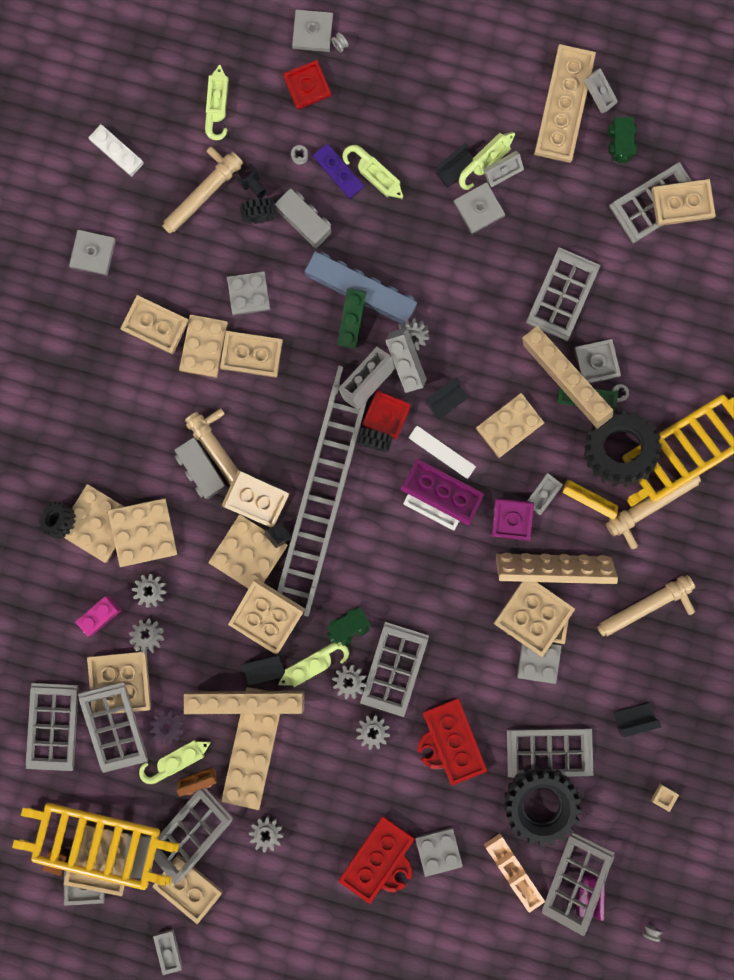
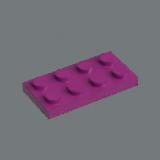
M416 459L400 489L468 526L472 522L484 496V493L419 459Z

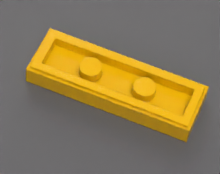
M571 480L566 481L563 489L564 494L613 520L618 513V505Z

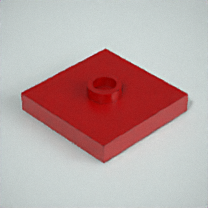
M318 60L283 73V78L297 110L332 96Z
M376 390L362 426L385 433L397 440L412 404Z

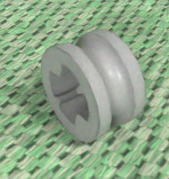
M338 32L336 38H331L333 46L340 53L344 51L343 48L349 47L347 40L341 33Z
M297 145L291 150V157L295 164L302 165L308 160L307 149L302 145ZM296 152H304L303 158H296Z
M619 384L613 387L611 391L622 389L621 392H624V395L617 398V402H622L628 398L629 390L625 385Z
M645 925L646 932H643V936L652 941L660 942L661 938L659 935L663 931L655 926Z

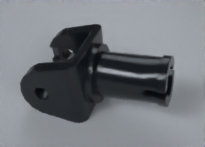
M250 163L247 166L252 172L244 179L238 174H235L234 177L244 190L250 188L257 198L260 199L267 194V190L259 182L260 176L256 168Z

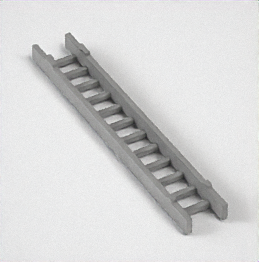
M338 366L277 590L281 594L286 592L308 598L304 616L307 617L312 607L367 404L366 400L360 409L357 410L356 408L334 403L338 388L341 386L342 366ZM333 408L358 414L355 428L331 422L330 417ZM328 426L352 432L350 446L325 440ZM323 444L348 451L345 464L319 458ZM318 463L343 469L340 483L316 477L315 472ZM313 481L338 487L335 501L309 495ZM308 499L333 506L330 520L306 514L305 509ZM303 518L328 524L325 538L300 532ZM298 536L322 542L323 546L320 557L294 550ZM293 555L318 561L315 575L290 569ZM288 573L312 579L313 583L310 594L284 587Z

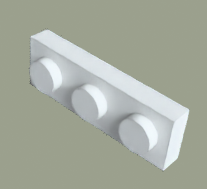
M101 124L89 136V140L131 177L144 164L137 155Z
M409 494L403 505L453 531L459 523V520Z

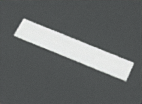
M418 426L409 436V439L467 479L476 468L472 463Z

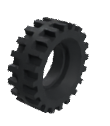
M622 410L621 414H616L613 411V417L597 429L592 424V428L588 430L584 446V459H587L588 469L592 468L593 475L595 477L600 476L603 483H606V481L612 482L614 487H617V484H623V487H628L630 483L637 485L641 479L644 478L646 480L651 471L653 472L661 450V444H659L660 435L655 433V425H649L647 423L648 418L645 416L642 419L638 418L637 412L629 415L626 414L627 410ZM627 432L638 439L641 445V452L634 461L628 463L616 462L606 454L604 449L606 439L613 433Z
M537 765L531 771L528 768L523 769L525 773L521 776L517 773L514 776L515 781L513 783L509 782L507 785L509 788L508 792L504 793L505 803L503 804L511 829L518 834L521 840L525 838L528 844L531 845L537 842L540 847H544V843L550 842L551 846H554L557 839H561L562 842L565 841V835L568 832L571 835L574 833L573 826L574 824L579 825L578 815L582 814L581 800L570 779L564 776L560 770L554 771L550 766L540 769L539 765ZM537 788L551 789L559 798L558 811L553 817L544 821L531 819L524 811L526 796Z

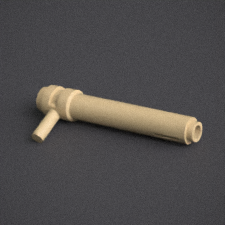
M213 147L207 149V153L218 162L215 166L216 169L163 221L162 227L169 234L175 233L226 180L229 181L233 177L232 174L235 171L238 172L241 169L240 166L243 162L234 152L222 157Z
M220 408L207 418L199 415L198 412L193 413L185 419L186 426L189 430L193 431L195 439L200 441L231 485L238 469L211 432L212 428L209 426L225 415L223 410Z
M697 476L657 502H653L649 497L629 510H623L614 520L610 518L609 522L606 523L608 531L612 536L623 534L630 548H637L638 544L629 529L633 528L635 523L698 486L699 482H701L700 477Z
M688 575L678 577L677 581L667 583L666 587L600 622V625L597 626L598 631L602 637L605 635L609 636L673 600L681 599L688 615L695 613L687 596L695 589L693 581Z

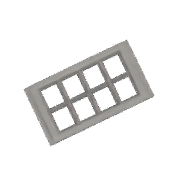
M680 162L609 205L633 244L662 227L657 226V222L652 223L646 214V211L654 207V203L643 209L636 196L646 191L653 201L650 188L659 182L662 186L666 185L664 179L673 174L679 183L692 182ZM633 200L639 212L629 217L622 205ZM642 214L649 226L638 232L631 220Z
M558 248L526 324L533 327L538 326L542 331L568 341L600 265L562 248ZM560 260L573 265L569 277L556 271ZM577 267L590 273L586 283L572 278ZM554 275L567 280L563 291L549 286ZM570 282L583 287L579 299L566 293ZM547 290L560 295L556 307L543 301ZM564 297L576 302L573 313L559 308ZM540 305L554 310L549 321L536 316ZM557 312L570 317L566 329L553 323Z
M385 622L366 681L367 686L364 687L360 703L404 717L429 635ZM388 634L402 638L399 650L385 646ZM405 640L419 644L416 656L402 652ZM383 650L397 654L394 666L380 662ZM400 656L414 660L411 672L397 668ZM378 667L392 671L389 682L375 679ZM395 672L409 676L406 688L392 684ZM373 683L387 687L383 699L370 695ZM391 688L404 692L401 704L387 700Z
M124 681L78 693L80 705L103 773L148 761ZM120 694L123 706L109 709L106 697ZM103 699L106 710L91 713L88 702ZM125 710L128 721L114 725L111 713ZM107 714L111 726L96 729L93 718ZM130 725L133 737L119 740L116 729ZM112 730L115 742L101 745L98 733ZM135 741L138 753L124 756L121 744ZM117 746L120 757L106 760L103 749Z
M31 683L26 769L73 771L79 685ZM38 694L52 695V707H37ZM56 695L71 696L70 708H56ZM37 711L51 712V724H36ZM55 712L70 713L69 725H54ZM36 728L50 729V741H35ZM54 729L69 730L68 742H53ZM35 745L49 746V758H34ZM53 746L68 747L67 759H52Z
M592 728L507 730L508 777L515 778L514 776L517 773L519 776L525 773L524 770H519L518 755H531V770H534V766H536L535 755H548V766L556 771L557 769L552 768V755L565 754V769H558L564 776H593ZM535 736H547L548 751H535ZM552 736H564V751H552ZM569 736H581V750H569ZM518 737H530L531 751H518ZM569 754H581L582 769H569Z
M207 788L198 790L159 836L161 840L168 838L170 842L177 843L170 834L179 825L187 836L179 844L178 851L187 862L178 871L170 861L177 852H172L167 858L162 850L158 848L156 849L154 860L166 875L172 876L171 881L177 885L228 827L233 817ZM200 799L210 808L202 818L193 809ZM189 812L198 821L191 831L182 822ZM211 812L221 821L214 831L204 822ZM200 825L210 834L202 845L193 835ZM189 838L198 847L191 858L181 848Z
M576 833L570 835L543 906L542 914L585 936L615 853ZM574 845L587 851L583 864L570 857ZM591 854L604 860L600 872L587 866ZM568 862L581 868L577 880L564 874ZM585 870L598 876L594 889L581 882ZM562 878L575 884L571 896L558 890ZM579 887L592 893L588 905L575 899ZM556 894L569 900L566 912L552 906ZM573 903L586 909L582 922L569 915Z

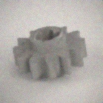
M414 318L409 323L406 319L405 325L398 324L399 330L408 328L414 347L419 350L420 344L426 345L425 340L429 339L428 326H424L422 320L417 323L416 318Z
M149 574L147 579L145 575H142V582L139 580L135 581L138 588H132V591L137 592L133 599L140 598L138 605L146 602V608H150L151 603L157 607V600H165L161 595L168 592L162 590L166 583H159L161 580L160 576L154 579V575ZM152 587L151 591L153 592V594L148 595V590L146 588Z
M150 619L146 621V624L139 620L140 626L133 625L135 632H129V635L133 638L129 642L131 645H135L134 649L136 651H139L141 648L143 654L147 652V649L154 653V646L157 648L161 647L158 641H163L164 638L159 634H162L164 631L162 628H158L159 624L157 621L152 625ZM145 634L150 635L148 639L144 638L143 636Z
M344 665L343 672L341 670L336 671L339 677H334L332 680L337 682L333 689H340L338 696L345 693V699H348L351 694L353 699L357 698L356 692L359 694L364 693L361 687H366L367 683L362 682V680L367 676L360 675L362 668L355 671V665H351L350 670ZM352 678L354 685L348 686L346 679Z
M377 714L374 715L373 719L366 715V722L363 720L359 721L362 727H356V731L361 732V734L357 735L358 740L363 739L361 746H365L367 743L369 744V750H371L372 745H376V748L380 749V742L387 744L384 737H390V733L385 732V730L389 729V725H383L384 718L378 721ZM370 728H374V730H376V729L378 730V731L376 732V736H372V734H370V735L368 734V733L370 732Z
M267 815L265 821L259 817L258 824L252 823L251 826L255 830L249 831V835L254 836L250 843H257L256 850L262 846L265 853L267 847L274 851V844L280 846L281 841L278 838H283L284 833L279 832L282 829V825L276 826L277 818L271 822L269 815ZM266 830L269 831V836L267 835V837H264L263 833L266 832Z

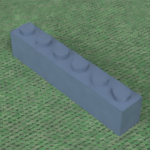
M314 252L305 270L306 277L346 296L347 288L366 291V307L405 325L406 319L410 321L417 307L414 297L408 294L404 296L398 293V290L392 286L385 287L381 285V281L374 277L369 279L364 276L362 271L358 269L353 271L347 268V264L344 262L331 260V257L324 252H320V254Z

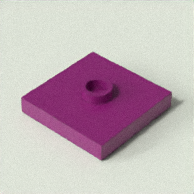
M496 498L492 537L530 541L534 502Z

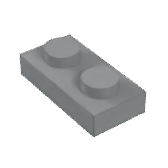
M601 69L595 70L584 79L601 113L608 111L618 102Z
M515 151L485 167L483 170L488 185L493 187L524 170L520 154Z
M548 473L527 500L534 502V512L539 516L563 486L562 483Z
M174 929L154 934L153 938L162 974L166 975L181 971L183 965Z

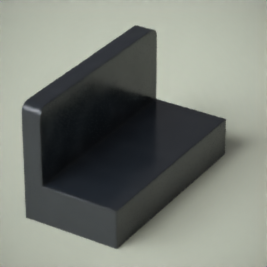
M467 143L463 144L437 166L436 175L447 188L459 179L461 172L473 161V156L467 151Z
M457 377L425 399V403L437 419L446 415L468 398V395L460 386L461 382Z
M280 654L241 664L242 672H245L249 686L282 678L285 673Z
M651 703L614 712L618 731L622 737L661 728L659 719L655 718Z

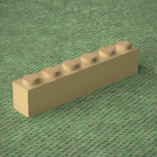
M538 326L522 337L523 346L597 429L613 417V409Z
M189 691L184 694V714H302L304 712V691Z

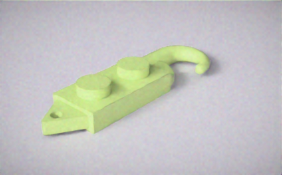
M220 65L212 76L209 75L205 132L212 140H221L227 134V128H224L223 132L219 135L214 134L212 131L213 122L222 121L226 116L229 79L225 76Z
M499 133L473 158V161L461 172L459 177V184L463 189L469 190L474 187L473 183L470 185L465 184L466 177L471 172L477 175H485L483 170L485 167L500 160L511 150L510 145L515 133Z
M350 145L345 148L343 160L346 164H349L348 154L356 152L361 157L358 164L360 173L387 198L391 196L403 199L400 181L374 157H371L358 145Z
M335 642L286 668L278 685H293L296 687L326 670L331 664L329 654L337 649L342 650L344 653V657L340 661L343 664L349 657L348 648L342 645L338 646Z
M195 739L162 757L157 764L159 773L152 777H147L144 773L145 768L148 766V763L145 762L139 770L141 780L146 784H155L204 758V753L211 742L196 741Z

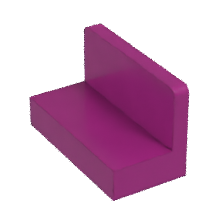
M594 874L583 875L581 882L594 889L598 876ZM604 886L593 916L599 921H604ZM579 887L576 899L588 905L592 893ZM576 905V915L584 917L586 909Z

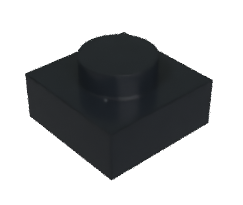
M281 522L267 529L264 534L275 548L287 543L292 538V535Z

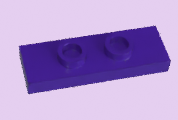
M328 144L313 155L317 163L349 199L364 188L360 180Z

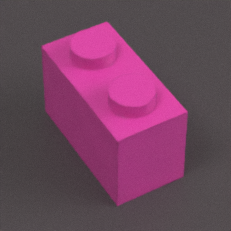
M105 596L75 623L87 637L93 636L120 613L122 609L111 596Z

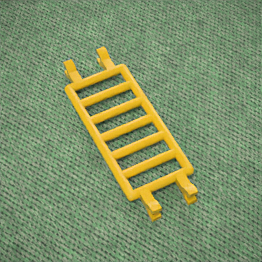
M720 395L659 433L661 449L682 477L672 483L657 462L654 471L665 485V488L656 493L647 480L641 479L639 483L643 489L628 497L629 500L627 502L631 508L648 496L653 502H657L734 454V437L712 410L722 403L734 419V397L728 400L725 395ZM705 413L731 446L723 452L718 449L696 420ZM689 423L714 455L707 462L703 461L680 430ZM674 433L698 467L688 472L664 440L666 437ZM641 445L623 455V461L625 463L633 461L632 458L640 454Z
M47 803L44 811L22 808L21 816L41 820L35 843L23 839L14 840L12 848L33 852L31 857L33 863L140 890H145L149 881L166 886V884L170 885L172 876L154 873L151 870L157 848L169 852H178L179 843L159 839L160 830L158 828L53 803ZM51 812L61 814L51 856L47 858L40 856ZM69 816L79 818L67 863L59 861L58 857ZM89 820L97 822L87 864L86 867L76 865L86 822ZM109 825L114 826L115 829L103 872L95 870L94 865L104 826ZM126 829L133 831L123 875L119 876L112 874L122 830ZM143 833L151 835L141 881L131 879L130 876L140 835Z

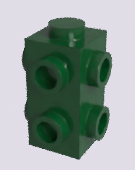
M615 117L612 123L609 124L608 136H611V143H609L608 153L611 155V161L627 163L637 153V143L634 142L637 125L634 124V117Z
M356 607L346 612L347 615L341 619L337 617L330 622V625L327 627L330 632L327 633V636L332 644L336 642L338 646H346L353 641L352 638L355 636H363L370 631L369 628L372 626L361 607L358 609Z

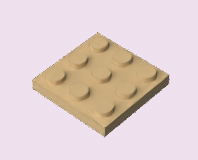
M87 484L72 508L75 511L74 514H76L74 518L76 522L72 525L74 528L73 530L70 529L69 535L66 534L64 538L104 563H107L116 549L108 510L125 506Z
M166 498L108 510L120 567L177 555Z
M239 514L208 563L249 589L255 578L263 583L266 581L288 545L285 543L275 548L264 535V529Z
M255 578L228 625L277 655L305 611V608Z
M521 582L493 624L543 657L575 608L537 582Z
M142 652L87 657L90 690L124 681L133 711L151 710L147 652L145 654ZM120 694L106 697L109 709L123 706ZM103 699L91 701L92 713L106 710ZM125 710L114 712L111 714L125 713Z
M85 826L76 865L86 867L96 827ZM103 830L94 865L95 870L104 872L114 830ZM122 832L112 874L123 875L127 836L132 834ZM69 871L66 872L63 884L118 896L123 895L125 887L124 885Z

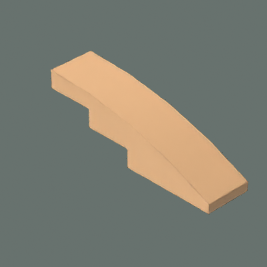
M498 834L484 844L529 913L545 902L501 834Z

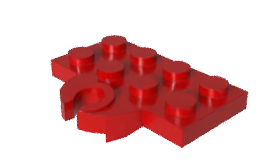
M459 698L423 711L429 731L425 732L419 739L417 751L420 753L426 747L433 749L432 756L420 758L425 765L431 769L444 768L451 786L487 772Z
M382 815L338 879V882L369 904H371L381 888L388 892L396 893V891L406 887L404 881H398L395 878L397 872H404L407 879H411L412 867L409 859L404 854L415 838Z

